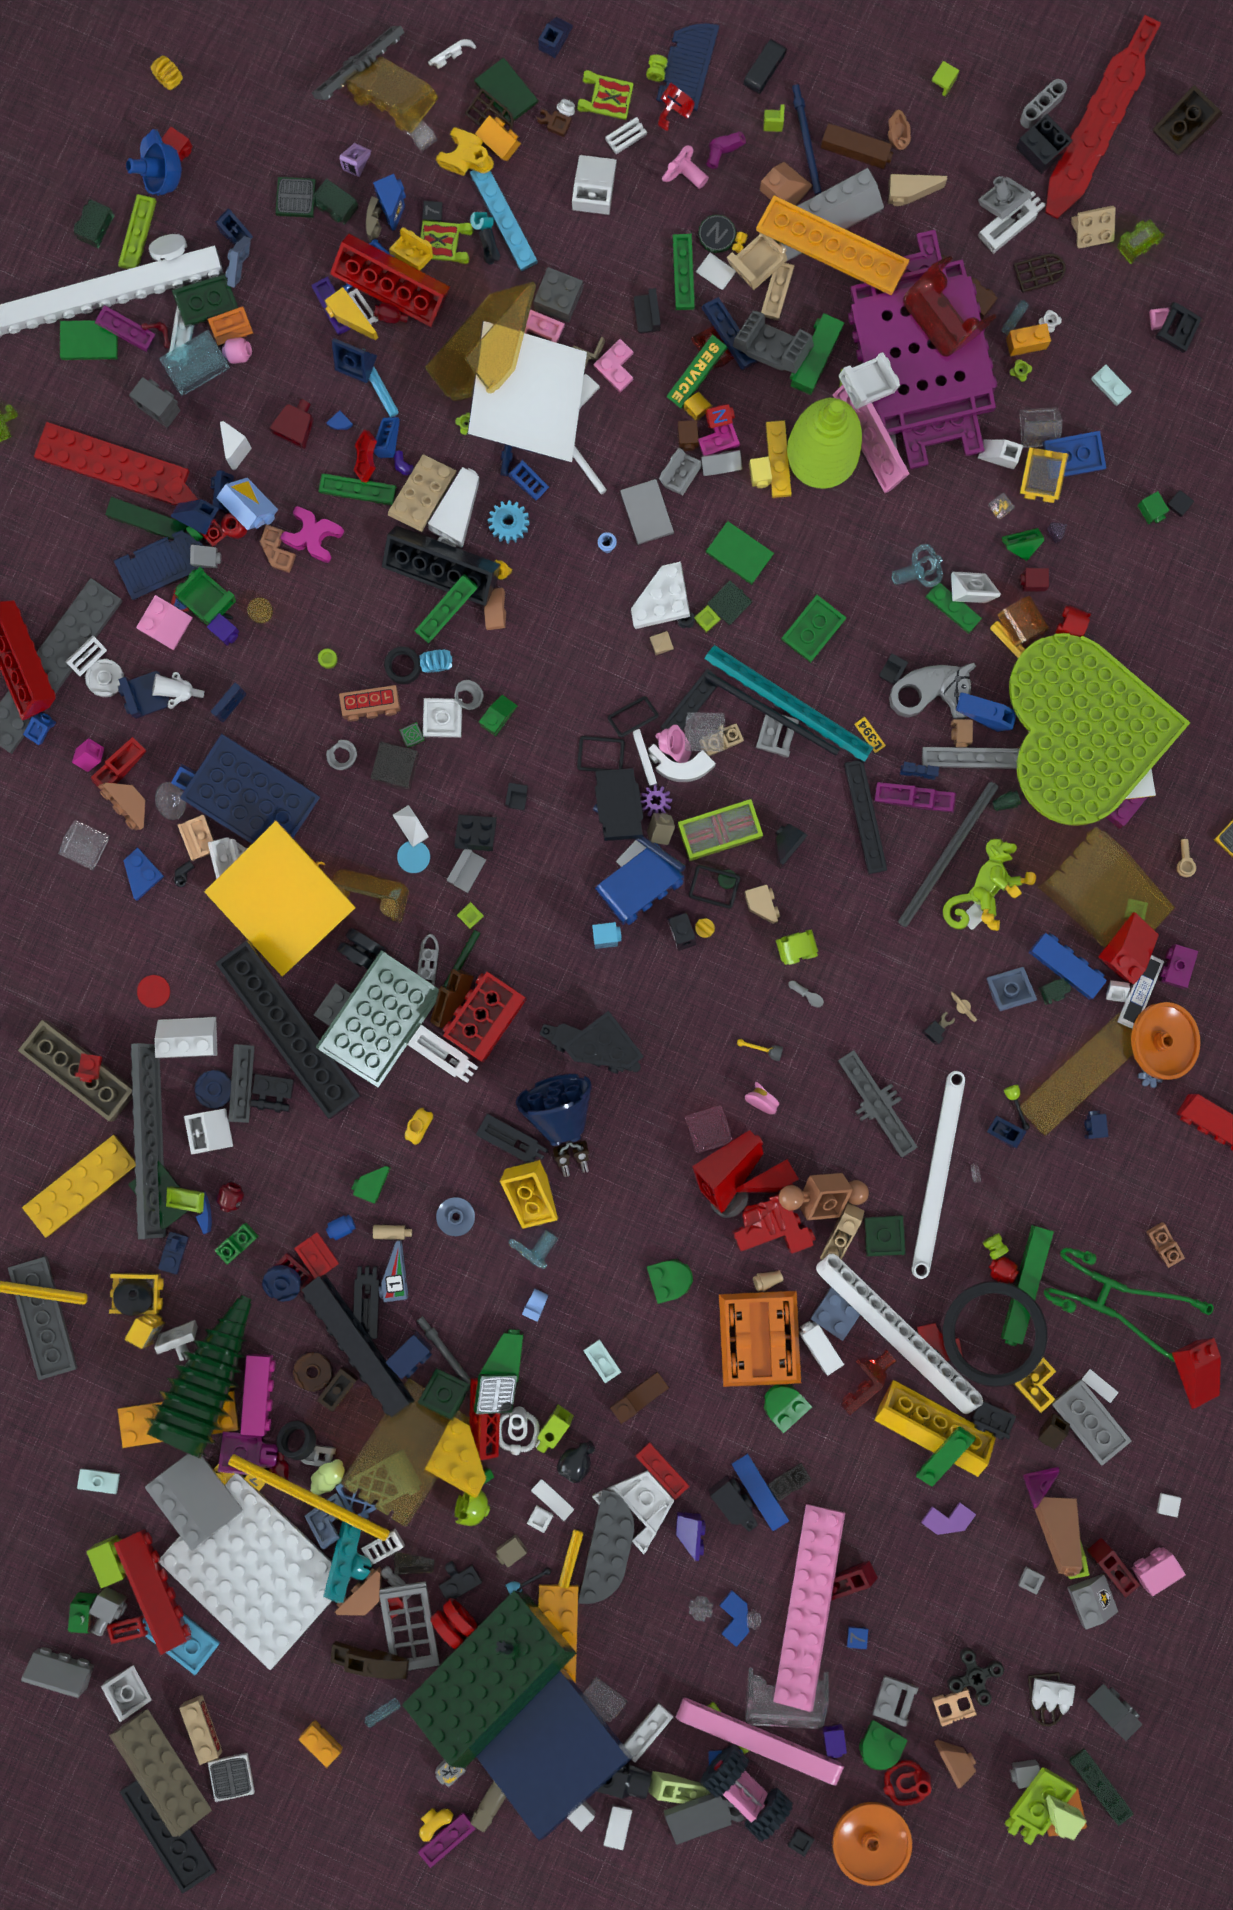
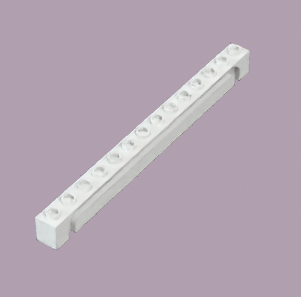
M215 246L182 254L172 260L164 259L0 304V337L7 333H18L25 328L33 329L43 323L51 324L58 319H69L76 314L91 313L94 309L103 308L104 305L110 307L116 303L124 304L134 298L142 299L152 293L160 294L170 288L177 289L185 284H193L203 279L220 276L224 272L218 251Z

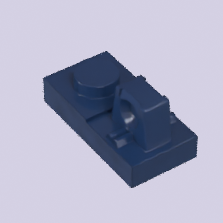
M220 470L216 471V476L211 477L210 488L214 490L213 506L219 508L218 511L230 513L216 497L225 484L233 482L234 476Z
M169 1232L158 1267L159 1270L178 1274L189 1236Z

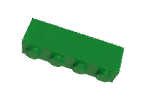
M823 313L821 319L817 318L813 327L815 333L812 336L814 346L797 373H791V387L812 395L843 329L844 322Z

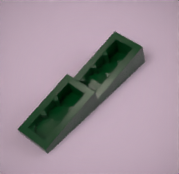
M113 497L110 498L105 513L109 519L138 527L146 532L168 537V539L174 540L172 534L181 530L184 533L186 532L187 525L178 520Z

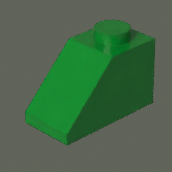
M501 695L479 721L480 726L496 737L518 705Z
M382 1167L361 1176L359 1180L356 1179L352 1186V1190H354L353 1195L371 1203H377L391 1167Z

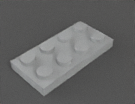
M1079 1379L1051 1403L1060 1416L1070 1424L1072 1431L1101 1466L1131 1442V1439L1082 1379Z

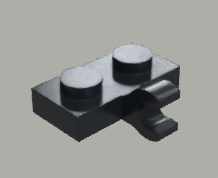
M451 1560L445 1564V1569L451 1577L440 1583L439 1588L448 1601L450 1598H458L481 1584L482 1579L473 1564L459 1572Z

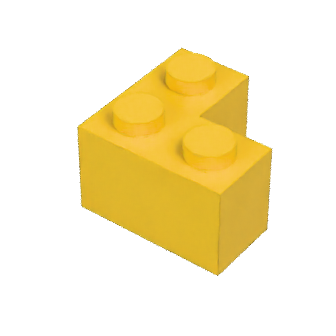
M1044 1357L1030 1375L1014 1383L1016 1388L1040 1413L1055 1400L1042 1385L1056 1372Z

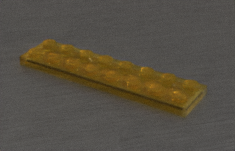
M1121 1011L1020 1105L1019 1108L1044 1136L1053 1130L1133 1055L1131 1046L1132 1028L1117 1022Z

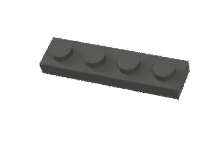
M234 1044L228 1122L249 1123L254 1046Z

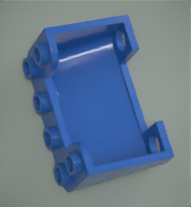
M646 848L602 881L595 889L622 925L626 923L630 925L638 919L637 914L639 911L643 910L645 912L653 906L652 901L656 898L659 900L664 898L668 894V889L673 888L674 891L678 889L684 882V875Z

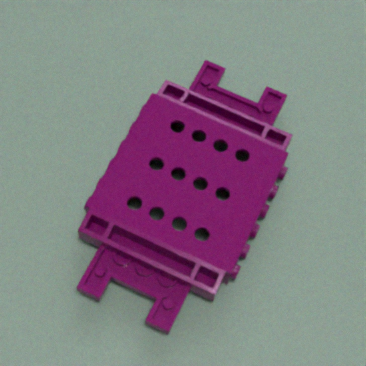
M936 230L916 234L920 253L903 256L910 261L892 296L866 283L851 286L850 289L853 304L851 305V313L848 314L850 325H853L855 330L852 332L854 343H857L859 350H856L858 362L861 361L863 364L875 359L879 353L883 352L885 357L889 359L894 374L898 376L900 386L907 385L909 387V392L906 395H901L897 389L895 393L872 402L889 436L902 433L909 469L929 464L926 446L960 438L962 439L965 457L983 453L985 450L977 415L995 411L996 408L993 393L997 387V380L992 373L993 363L988 355L989 345L984 337L985 327L983 320L980 319L981 310L980 304L976 301L975 297L977 295L975 284L972 283L971 276L967 277L963 259L943 264ZM942 297L949 301L948 306L945 308L938 305V300ZM927 302L930 305L929 311H920V303ZM904 306L911 309V314L907 317L902 316L900 313L901 308ZM884 311L892 313L893 317L890 321L882 319L881 315ZM950 334L955 335L957 338V342L953 345L946 342V337ZM930 339H935L938 342V347L930 349L927 346V342ZM912 343L918 344L919 352L911 353L908 349L909 345ZM892 348H898L901 351V355L898 358L891 357L890 350ZM958 371L965 374V379L961 382L956 381L954 378V374ZM938 376L946 378L947 382L944 386L936 384L935 379ZM920 380H924L928 384L927 389L924 391L917 388V383Z

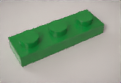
M940 582L925 597L968 634L982 619L965 603L953 601L952 592Z

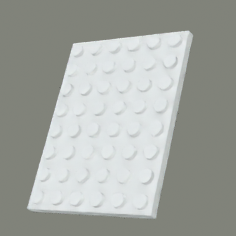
M234 1474L225 1486L243 1511L192 1551L182 1537L179 1536L162 1555L159 1563L271 1670L331 1603L332 1600L324 1598L323 1595L332 1561L269 1500L245 1481L241 1474Z

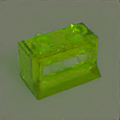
M1151 219L1147 222L1142 220L1134 227L1136 230L1132 233L1127 231L1120 237L1121 241L1117 248L1130 264L1142 252L1145 254L1149 251L1153 244L1156 243L1158 245L1165 236Z

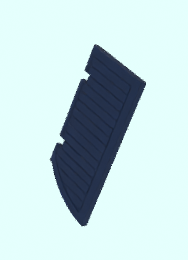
M695 24L674 31L672 42L677 43V46H670L667 67L664 69L665 78L663 82L667 83L666 86L660 85L656 101L663 102L660 98L669 84L673 83L693 99V110L697 111L720 25ZM669 95L667 96L670 100H672V101H673L674 103H676L678 106H680V107L682 106V105L679 104L677 101H675V98L677 97V95L674 97V99H673L672 97H670Z
M181 530L172 534L174 540L169 542L168 537H165L134 551L135 558L130 559L127 554L114 560V563L131 599L135 600L188 576L194 569L197 570L199 567H194L190 564L191 545H204Z

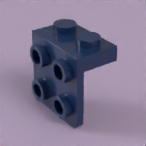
M158 671L132 680L126 677L118 679L120 683L118 690L120 695L124 696L126 703H124L126 712L135 719L168 707L169 697L152 696L155 675H160Z

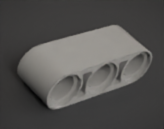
M1055 79L1026 105L1020 118V123L1023 127L1032 128L1061 102L1067 90L1065 81ZM1056 89L1060 91V93H1055L1053 90ZM1040 102H1045L1047 106L1041 105ZM1027 114L1032 115L1034 118L1027 117Z

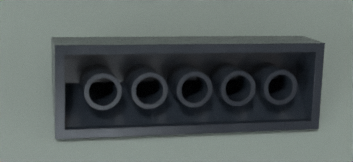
M397 525L387 535L382 568L449 592L465 574L478 586L468 600L484 606L487 605L496 585L501 564Z

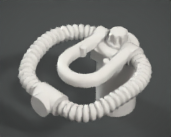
M515 1407L512 1413L502 1414L500 1416L499 1429L500 1447L504 1448V1450H511L513 1455H519L520 1452L532 1450L535 1444H537V1437L540 1431V1425L536 1417L526 1412L523 1407ZM510 1417L508 1434L510 1438L516 1441L526 1437L527 1419L532 1421L534 1435L529 1445L522 1447L521 1445L514 1444L507 1445L503 1441L501 1427L506 1418ZM512 1428L516 1430L523 1428V1434L521 1436L513 1435Z

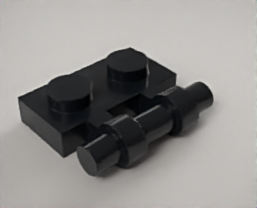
M255 1074L252 1093L260 1094L259 1100L251 1099L250 1107H256L258 1110H275L278 1113H281V1111L289 1112L290 1104H283L284 1098L292 1099L294 1080ZM267 1095L277 1097L276 1102L266 1101Z

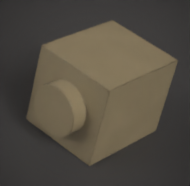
M653 813L647 829L651 842L664 845L669 844L675 829L672 816L666 813Z
M515 1534L497 1548L496 1557L502 1565L505 1564L509 1567L527 1554V1548L517 1534Z

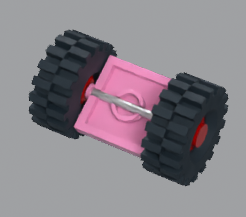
M729 1745L712 1760L710 1766L703 1773L700 1783L714 1797L718 1798L720 1795H724L746 1817L744 1826L759 1841L767 1840L786 1821V1817L790 1815V1811L793 1808V1803L778 1788L766 1792L745 1771L749 1759L735 1745Z

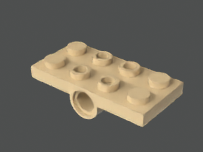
M423 454L389 509L388 516L422 532L432 514L435 513L443 500V496L456 476L457 471Z

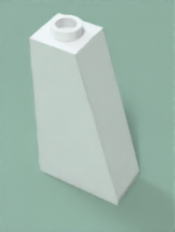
M462 467L428 523L430 531L460 548L464 545L479 486V476L474 470H467Z

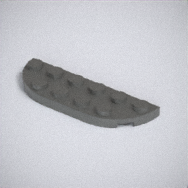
M603 1488L592 1535L578 1603L581 1604L597 1603L611 1596L620 1586L627 1566L634 1534L633 1515L624 1499L616 1492L607 1488Z

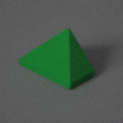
M1036 528L1004 536L1002 541L1009 551L1027 561L1043 543L1044 536Z

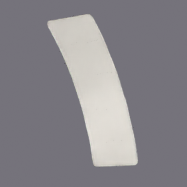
M540 1480L531 1490L563 1521L574 1511L543 1480Z

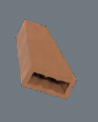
M1044 1497L1038 1507L1034 1509L1059 1574L1076 1576L1082 1569L1077 1499Z

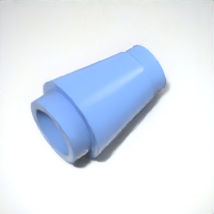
M607 532L599 536L598 546L603 552L609 553L615 548L617 541L613 534Z

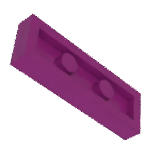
M105 305L95 320V324L147 352L155 338V333L143 330L141 325Z
M463 1811L420 1848L418 1854L431 1868L472 1833L476 1827L470 1824L471 1819Z

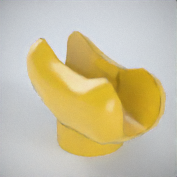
M419 1108L408 1122L405 1139L414 1145L419 1144L433 1119V1113L426 1112L424 1108Z
M432 1808L421 1818L424 1825L419 1831L420 1838L424 1842L430 1841L438 1828L452 1821L453 1813L448 1809H441L439 1812H436Z

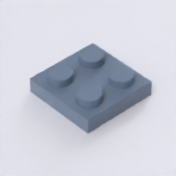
M830 1287L810 1319L843 1341L860 1314L837 1291Z

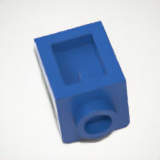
M38 713L32 716L23 735L37 745L43 743L49 729L55 726L56 722L48 714Z

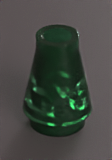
M1010 790L992 801L995 812L1018 808L1022 804L1017 790L1013 792Z

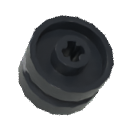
M351 927L346 934V938L355 944L351 946L346 942H341L337 948V951L347 956L346 959L366 969H369L374 962V959L369 957L370 953L377 957L381 950L383 952L387 950Z

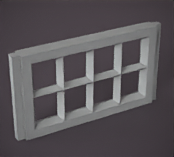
M426 1581L381 1588L379 1596L389 1653L397 1655L396 1648L411 1646L412 1658H409L408 1670L440 1665L434 1626L430 1620L432 1614ZM421 1594L423 1606L408 1608L406 1596ZM402 1597L404 1609L390 1611L388 1599ZM423 1610L425 1622L411 1624L409 1612ZM405 1613L407 1625L392 1628L390 1615ZM426 1627L428 1639L414 1641L412 1629ZM408 1630L410 1642L395 1644L393 1632ZM429 1643L431 1655L416 1657L414 1645Z

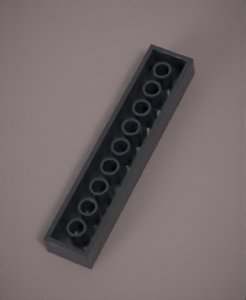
M246 940L215 963L328 1119L334 1118L362 1097L339 1063L316 1048L321 1038L251 942Z

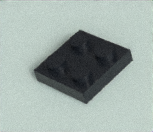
M459 814L454 843L455 848L493 851L497 817Z

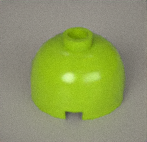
M482 1490L476 1498L464 1492L463 1497L461 1495L458 1496L454 1517L458 1518L455 1521L456 1523L474 1526L480 1523L484 1517L488 1516L490 1506Z

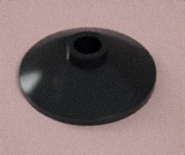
M126 1279L117 1285L113 1293V1302L116 1309L127 1316L143 1314L149 1309L153 1300L151 1287L141 1279ZM135 1292L137 1295L136 1297H130L129 1294Z

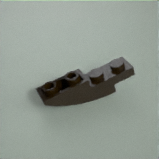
M338 1641L332 1644L330 1662L344 1666L345 1672L381 1679H406L408 1676L409 1659L375 1648L370 1652Z

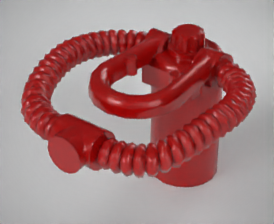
M899 1761L893 1767L887 1769L885 1773L884 1792L895 1805L908 1806L917 1804L931 1793L930 1774L914 1761ZM903 1766L913 1767L915 1771L900 1774L896 1784L901 1792L910 1793L916 1790L919 1796L914 1799L899 1800L895 1796L894 1788L890 1782V1775L893 1771ZM913 1776L915 1786L903 1788L900 1784L901 1780Z

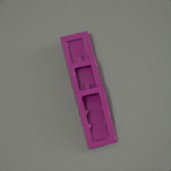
M877 782L875 802L954 813L956 793Z

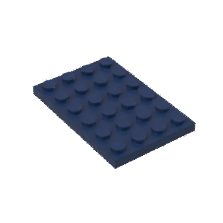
M221 733L180 799L252 844L275 821L294 838L320 798L318 794L223 733Z

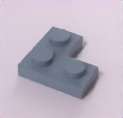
M243 236L239 242H236L233 249L229 250L228 260H230V263L226 270L228 286L235 287L241 280L242 264L249 256L251 238Z
M337 1493L331 1496L329 1499H327L328 1501L344 1509H347L340 1495H338ZM318 1508L305 1515L322 1549L327 1548L340 1538L332 1524L337 1519L336 1517Z

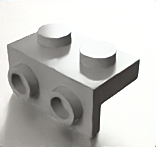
M678 448L672 455L666 468L661 472L659 480L665 488L683 496L701 468L702 462L686 455L682 449Z

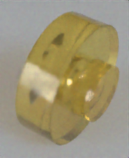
M255 598L249 603L247 612L254 622L261 624L271 619L273 608L265 598Z

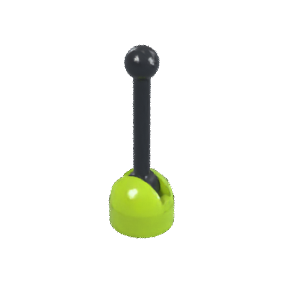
M1018 1084L1005 1088L1004 1093L1006 1097L1015 1102L1023 1123L1022 1129L1025 1131L1029 1130L1030 1125L1026 1123L1018 1102L1020 1096Z

